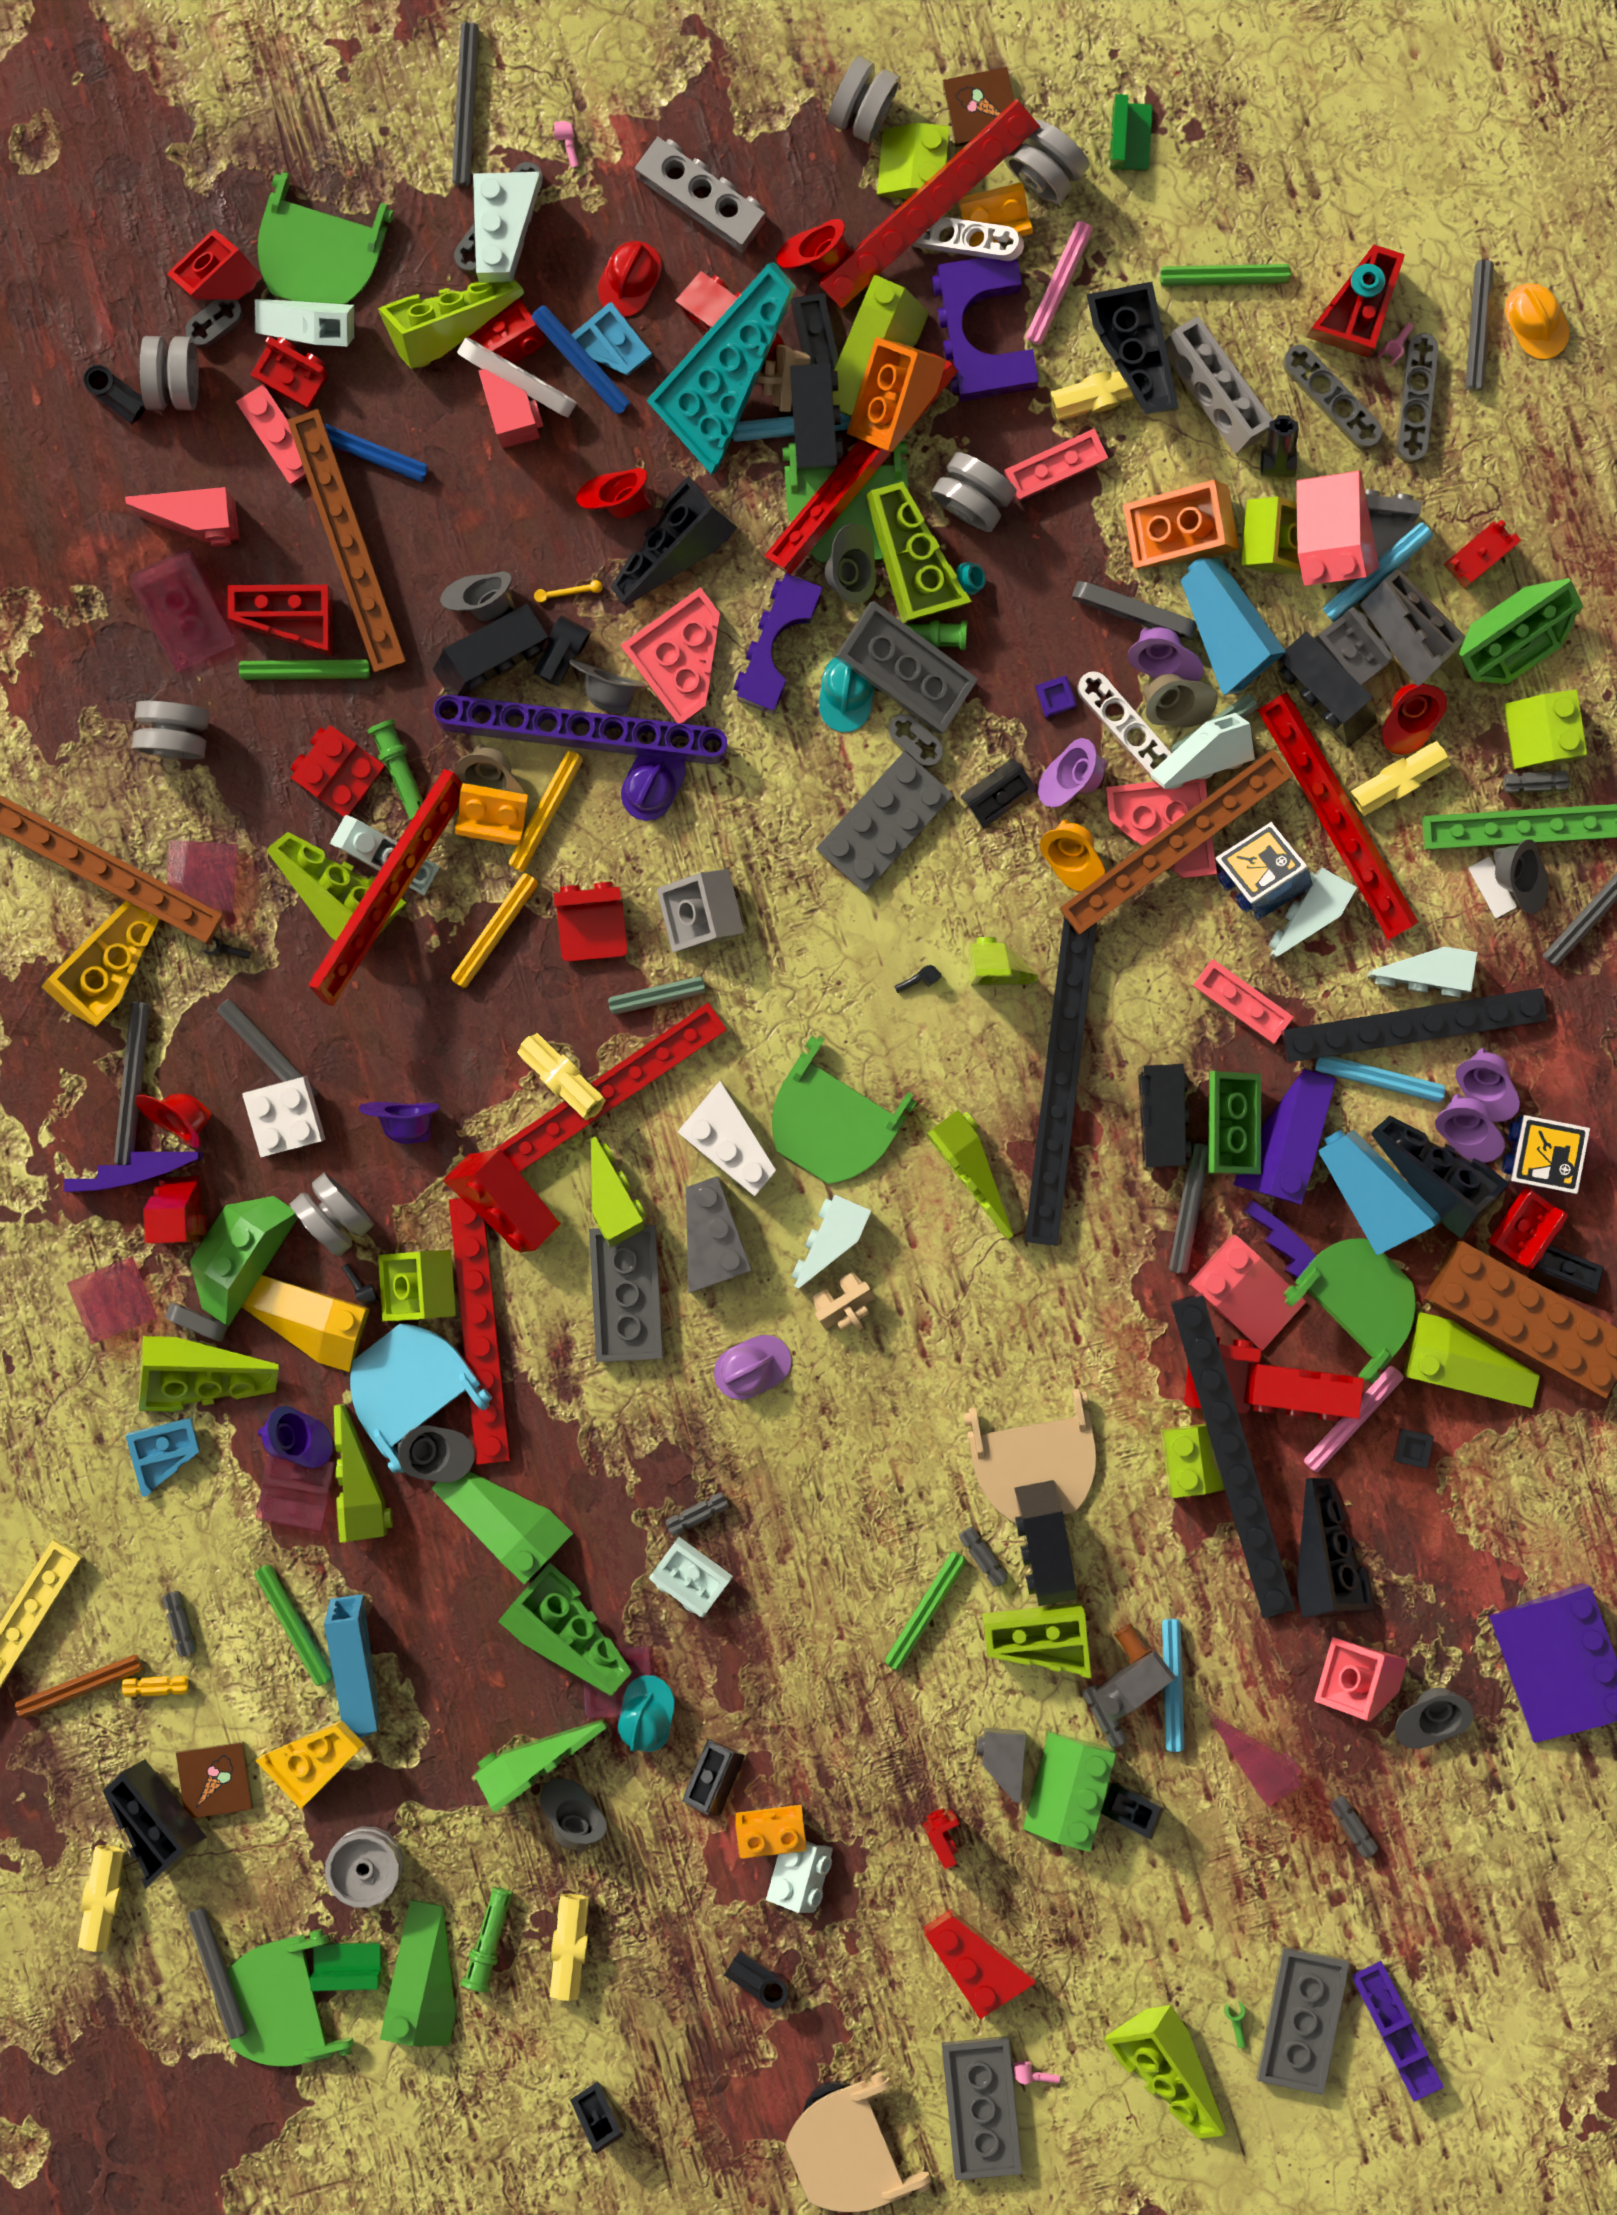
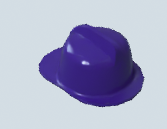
M637 756L623 782L621 790L622 804L627 812L633 817L644 821L656 820L663 816L672 805L685 776L684 761Z
M370 1102L359 1106V1111L379 1117L384 1133L391 1140L403 1144L428 1141L431 1135V1114L440 1109L439 1105L434 1103Z
M286 1405L275 1408L270 1413L265 1425L257 1433L258 1436L262 1437L265 1450L272 1457L280 1460H289L303 1467L312 1469L321 1467L329 1461L333 1452V1441L326 1426L316 1418Z

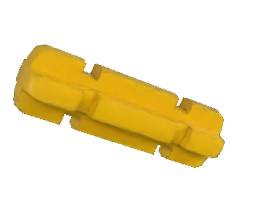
M169 1676L143 1677L141 1680H138V1678H126L122 1683V1692L125 1697H137L139 1694L141 1696L169 1695L170 1692H173V1695H184L189 1690L187 1676H174L172 1679Z

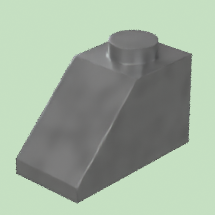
M1155 1650L1113 1674L1093 1696L1114 1722L1137 1709L1176 1677Z
M984 1728L983 1736H977L976 1756L982 1757L981 1761L985 1769L1014 1802H1021L1026 1734L1023 1730Z

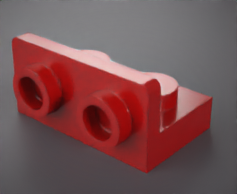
M520 298L467 337L513 364L535 352L546 343L539 327L532 320L531 314Z
M941 1808L927 1815L928 1821L922 1823V1826L944 1870L957 1864L953 1855L958 1853L947 1830L960 1823L952 1809L946 1812L944 1808Z

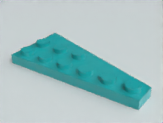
M775 262L768 264L646 400L711 475L719 469L796 289V286Z

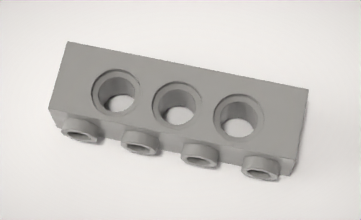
M657 136L634 168L636 178L743 254L765 223V212L762 211L764 207L750 196L745 199L736 192L737 188L729 180L723 177L718 180L711 175L709 167L699 159L694 158L692 161L682 154L683 149L674 141L667 139L665 142ZM672 168H680L684 171V175L679 179H671L666 174ZM698 187H707L711 191L710 195L703 199L697 198L693 192ZM725 206H733L738 210L737 214L730 218L722 216L720 211Z
M1197 316L1173 330L1165 340L1169 362L1235 455L1259 441L1268 431L1269 423L1273 419L1200 317Z

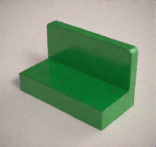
M1115 94L1112 107L1109 169L1147 171L1150 159L1152 105L1128 103L1129 95Z
M379 1942L328 1943L313 1947L314 1972L310 1977V1991L375 1990L381 1985V1944Z

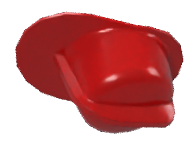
M832 219L818 227L793 236L779 249L776 256L777 264L787 269L808 265L819 273L831 271L851 252L843 236L845 231L844 221Z
M630 241L620 245L614 251L600 278L598 286L599 300L603 307L612 302L623 317L632 316L643 309L660 277L662 269L661 258L656 249L648 243Z
M634 468L597 476L580 488L576 501L580 507L585 509L605 508L616 518H628L651 507V500L645 486L648 473L643 468Z
M1412 683L1401 687L1392 699V710L1382 728V741L1385 747L1392 753L1399 755L1409 754L1421 748L1447 710L1448 700L1444 691L1437 686L1426 685L1425 683L1418 686Z
M183 1093L171 1094L161 1101L147 1095H138L136 1097V1106L149 1120L173 1133L187 1145L194 1148L200 1146L199 1133L210 1120L211 1112L196 1098Z

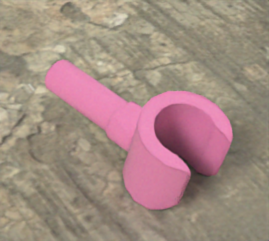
M567 121L555 122V140H565L571 168L579 167L574 148L572 125Z
M1407 323L1395 340H1390L1380 350L1378 358L1380 359L1384 353L1389 354L1392 358L1389 366H1393L1404 354V341L1414 326L1411 323Z
M1019 2061L1013 2063V2076L1021 2084H1029L1033 2081L1057 2084L1060 2082V2075L1032 2072L1031 2062Z

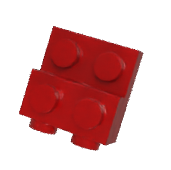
M329 725L326 730L321 727L310 741L314 747L308 755L300 754L292 764L290 770L294 774L291 776V779L342 817L345 815L351 816L386 766L333 726Z

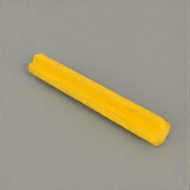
M571 750L566 752L522 835L520 845L515 848L509 860L511 867L522 872L526 870L583 762V757L580 754Z
M527 873L520 877L451 977L453 982L462 988H466L538 886V881Z

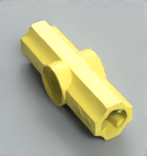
M1110 371L1100 372L1085 378L1082 383L1050 392L1051 405L1058 421L1090 411L1092 413L1104 412L1120 405V402L1135 398L1119 371L1115 373Z
M1436 741L1417 751L1407 759L1403 757L1381 770L1378 776L1349 793L1356 808L1364 817L1391 800H1398L1421 786L1420 783L1450 767L1451 764L1443 747Z
M538 1033L528 1036L521 1043L517 1053L521 1056L522 1060L540 1075L541 1081L558 1098H563L585 1120L595 1117L602 1110L606 1100L602 1097L601 1093L583 1078L584 1075L566 1056L563 1054L559 1055Z
M97 1845L93 1854L90 1880L85 1885L82 1897L81 1910L84 1911L78 1943V1947L87 1951L106 1952L110 1945L113 1919L118 1912L121 1901L122 1886H119L125 1856V1850L116 1846Z
M561 1894L559 1900L557 1930H554L551 1960H553L550 1989V1997L557 2000L570 2001L579 1999L582 1964H585L588 1934L586 1933L589 1906V1897L581 1894Z

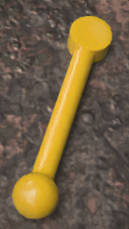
M594 580L590 585L550 592L539 589L535 592L534 598L538 603H545L548 598L588 591L599 593L603 585L600 581Z

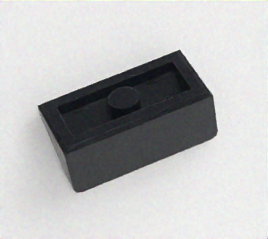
M1010 759L963 793L960 798L984 829L1035 792L1036 788L1023 767L1015 759Z
M1549 1245L1544 1252L1543 1258L1530 1270L1528 1278L1543 1287L1589 1304L1598 1293L1604 1267Z
M707 1739L682 1801L707 1815L720 1816L745 1755Z

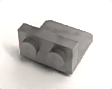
M1365 489L1378 559L1414 528L1415 520L1421 513L1422 501L1413 500V496L1409 494H1394L1393 497L1380 496L1381 492L1377 490ZM1410 558L1398 567L1402 573L1409 569Z

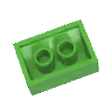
M1210 1071L1208 1174H1261V1074Z
M1048 1731L1023 1829L1055 1843L1090 1852L1116 1756L1113 1748Z

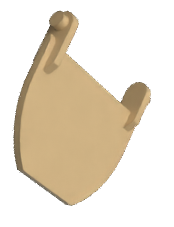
M1079 1388L1072 1389L1076 1417L980 1434L976 1408H969V1413L963 1414L965 1427H972V1431L967 1432L978 1483L990 1503L1009 1520L1015 1522V1517L1020 1516L1015 1487L1054 1480L1063 1514L1076 1512L1085 1500L1090 1490L1096 1467V1449L1089 1410L1083 1411L1082 1406L1088 1404L1086 1391L1080 1392Z
M882 2072L874 2074L868 2083L861 2081L819 2099L798 2118L791 2129L785 2147L808 2202L833 2211L860 2212L871 2210L906 2197L916 2189L918 2193H922L930 2188L931 2177L929 2172L926 2171L901 2179L870 2105L868 2097L883 2092L892 2085L890 2078L884 2077Z

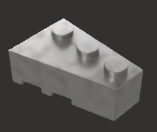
M1398 568L1360 604L1416 686L1421 685L1457 650L1466 637Z

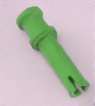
M939 620L930 621V624L904 623L937 649L939 647H959L961 651H966L967 621H961L960 624L940 623Z
M390 719L367 729L369 735H373L380 752L378 758L383 764L386 763L406 809L409 821H411L422 805L423 799L405 758L407 748L405 745H401L394 728L396 725L395 720Z
M492 1887L490 1901L476 1947L469 1951L468 1957L471 1960L466 1977L462 1978L460 1985L465 1988L483 1993H488L490 1990L488 1982L493 1965L498 1963V1955L495 1953L513 1896V1892L510 1890Z

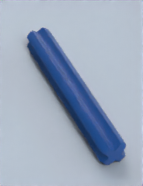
M544 305L539 307L531 316L535 324L611 410L617 415L621 414L630 405L627 397L552 312Z
M325 424L334 448L419 482L425 480L429 469L427 464Z

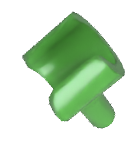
M1238 2001L1240 2013L1238 2016L1233 2017L1229 2014L1228 2004L1226 2003L1224 2013L1232 2021L1238 2048H1244L1246 2043L1241 2019L1245 2015V2007Z

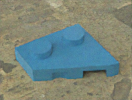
M612 302L608 303L572 334L594 361L627 376L654 355Z
M193 1418L126 1434L142 1497L151 1493L155 1487L166 1478H169L180 1466L188 1462L201 1449Z

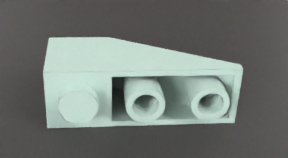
M255 299V333L314 345L348 346L354 339V305Z
M1236 713L1205 722L1150 773L1151 779L1164 789H1175L1181 787L1185 782L1194 779H1206L1215 772L1224 769H1237L1243 766V763L1255 760L1250 723Z
M348 815L344 816L330 842L331 845L378 871L381 870L383 864L398 843ZM425 859L410 883L409 888L425 895L440 866Z
M1324 868L1318 870L1316 874L1310 872L1301 887L1302 890L1306 891L1300 903L1294 900L1285 915V918L1289 920L1284 931L1278 929L1268 947L1273 949L1269 957L1272 959L1278 957L1339 918L1357 887Z
M1442 947L1368 972L1367 977L1375 978V984L1381 986L1395 987L1396 982L1409 984L1408 990L1428 993V988L1440 989L1442 996L1461 998V993L1471 992L1477 952Z
M834 1195L832 1201L826 1198L818 1217L824 1219L819 1231L812 1229L805 1244V1247L810 1249L805 1262L800 1259L798 1260L791 1278L797 1280L794 1287L800 1288L858 1242L871 1210L837 1195Z

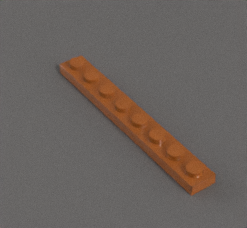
M316 409L288 419V425L375 673L407 663L321 411Z
M1272 749L1061 906L1059 910L1076 933L1080 935L1291 778L1293 774L1275 750Z
M0 795V834L207 945L210 944L225 918L223 914Z

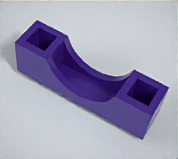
M785 573L782 581L776 580L770 598L774 599V603L770 612L764 610L758 625V629L762 630L758 643L755 641L751 642L745 658L750 661L746 673L740 671L733 690L738 692L737 701L772 715L775 714L786 686V679L777 671L773 664V645L778 636L787 628L798 624L811 623L822 596L823 587Z

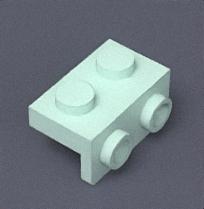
M678 1537L649 1579L655 1583L659 1590L669 1593L681 1602L688 1611L704 1617L733 1576Z
M806 1841L805 1851L778 1854L766 1900L798 1913L815 1912L822 1901V1887L825 1876L831 1868L833 1848L826 1845H815Z

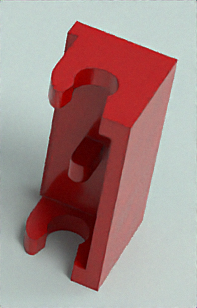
M1503 520L1491 523L1443 564L1464 589L1521 541L1516 533L1510 535L1504 528L1506 523Z

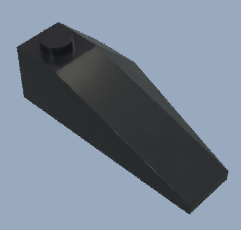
M1153 282L1087 294L1093 329L1145 416L1178 410L1179 406Z
M689 475L665 500L660 508L664 512L655 528L652 526L647 528L644 533L647 539L641 550L630 555L611 585V589L625 606H628L715 552L738 528L729 515Z
M1388 1116L1371 1133L1409 1185L1441 1217L1440 1222L1461 1239L1482 1219L1510 1184L1485 1163L1475 1158L1470 1162L1454 1154L1455 1148L1445 1144L1442 1148L1428 1141V1137L1424 1132L1392 1116Z
M1332 1478L1306 1479L1297 1578L1302 1618H1327L1375 1611L1370 1577L1366 1567L1360 1568L1354 1552L1358 1545L1355 1537L1349 1538L1345 1529L1344 1521L1346 1514Z

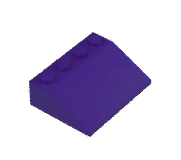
M1580 1583L1488 1615L1534 1743L1604 1726L1617 1721V1659L1591 1586Z

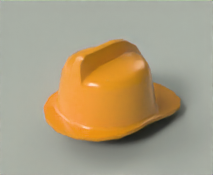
M1531 283L1518 286L1510 292L1505 302L1504 312L1520 346L1527 354L1537 359L1546 360L1556 357L1566 347L1570 332L1567 320L1556 297L1549 289L1539 284Z
M1065 819L1061 821L1056 829L1050 830L1041 838L1040 851L1048 861L1057 877L1069 888L1081 892L1105 874L1102 860L1094 850L1093 836L1084 826L1070 823L1069 820Z

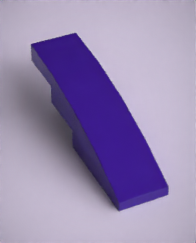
M131 1152V1165H98V1179H64V1192L101 1191L141 1184L172 1174L203 1160V1152Z
M1254 1201L1248 1202L1242 1213L1270 1230L1263 1242L1291 1259L1284 1271L1298 1278L1316 1255L1282 1221Z
M1382 1961L1351 1975L1413 2102L1444 2088Z

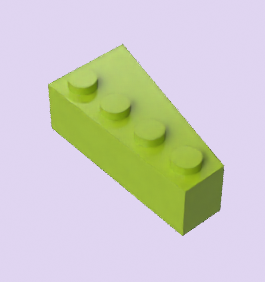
M904 482L871 490L866 494V501L901 622L906 623L965 606L972 602L958 582L957 575L952 566H949L941 552L940 545L935 536H932L925 524V519Z

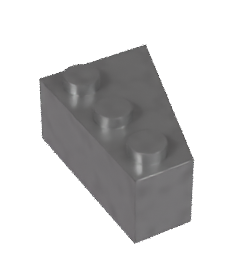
M715 1176L686 1187L688 1293L751 1271V1265L719 1177Z

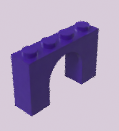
M981 257L938 265L937 276H932L934 295H941L943 308L937 309L940 329L946 328L948 340L943 341L945 359L947 361L952 360V364L958 370L949 382L951 393L957 392L958 400L962 402L1037 389L1039 380L1033 349L998 355L986 354L975 349L968 342L962 329V318L974 303L985 298L1020 293L1022 282L1018 259L1004 261Z

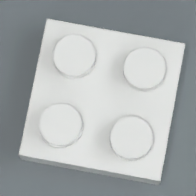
M308 1076L242 1093L260 1157L321 1142L326 1139Z

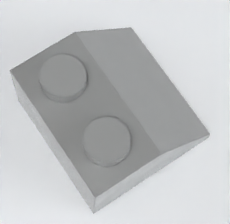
M729 869L698 873L657 888L672 953L744 934Z

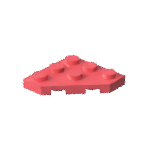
M701 587L620 645L675 722L684 724L706 708L720 621L719 611Z
M1194 779L1185 782L1181 787L1175 789H1164L1155 781L1105 788L1109 822L1141 847L1207 798L1205 779ZM1213 838L1207 839L1169 869L1182 879L1216 875Z

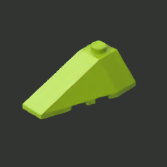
M875 274L834 369L838 373L839 391L832 392L833 405H840V413L851 417L875 337L914 347L929 315V311L906 288Z
M287 832L269 846L267 852L329 936L336 941L375 877L371 876L369 880L352 871V865L344 861L340 865L325 857L322 849ZM402 898L400 899L399 903L395 907L394 911L390 915L389 919L385 923L380 933L387 927V925L393 920V918L400 912V910L406 904V902Z
M977 937V943L970 944V986L1038 983V975L1005 943H997L996 937Z
M1417 1311L1402 1373L1404 1377L1529 1408L1533 1407L1540 1378L1538 1374L1451 1319Z
M143 1336L140 1358L139 1411L173 1412L184 1410V1404L199 1401L204 1406L214 1404L215 1398L225 1396L241 1399L276 1392L279 1367L278 1364L178 1337Z
M345 1404L334 1405L336 1452H341V1459L337 1460L336 1478L338 1479L339 1486H343V1493H340V1496L337 1497L339 1541L349 1542L384 1537L388 1534V1528L393 1527L391 1508H386L385 1498Z
M1171 2005L1145 2009L1106 2035L1104 2041L1120 2065L1128 2073L1134 2070L1147 2082L1144 2088L1152 2095L1158 2093L1170 2104L1169 2112L1198 2139L1224 2136L1226 2129L1189 2031Z

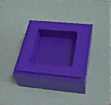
M1067 675L1035 685L1045 718L1077 708Z

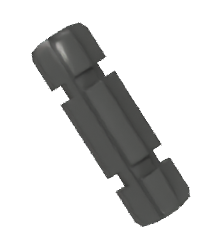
M1554 771L1553 775H1550L1549 772L1522 773V776H1518V773L1504 775L1503 788L1506 793H1519L1520 790H1523V793L1551 791V788H1554L1555 791H1566L1569 789L1570 779L1566 771Z
M719 1492L711 1496L709 1501L706 1502L704 1500L682 1511L681 1515L678 1516L676 1514L665 1521L666 1526L672 1535H677L685 1531V1527L691 1528L713 1517V1513L717 1512L719 1514L727 1510L729 1503L725 1495Z
M974 1527L966 1528L959 1534V1539L965 1547H969V1553L983 1573L988 1574L987 1579L995 1588L999 1587L1008 1580L1007 1574L1002 1567L997 1566L998 1561L986 1544L979 1540L980 1536Z
M180 1591L163 1595L162 1600L165 1609L169 1611L167 1618L173 1640H177V1644H175L179 1657L192 1655L196 1652L194 1639L190 1638L192 1631L185 1608L182 1609L181 1606L184 1603Z
M1097 1684L1091 1685L1084 1689L1082 1694L1088 1705L1091 1704L1092 1707L1090 1709L1102 1732H1106L1107 1735L1105 1737L1110 1747L1117 1748L1127 1741L1122 1729L1117 1727L1119 1725L1117 1720L1113 1722L1093 1696L1099 1689V1686Z
M1341 1795L1333 1799L1329 1803V1807L1336 1817L1339 1816L1338 1821L1351 1841L1357 1844L1355 1847L1361 1856L1368 1858L1378 1850V1847L1373 1839L1367 1836L1369 1833L1355 1812L1350 1810L1351 1806L1346 1798Z

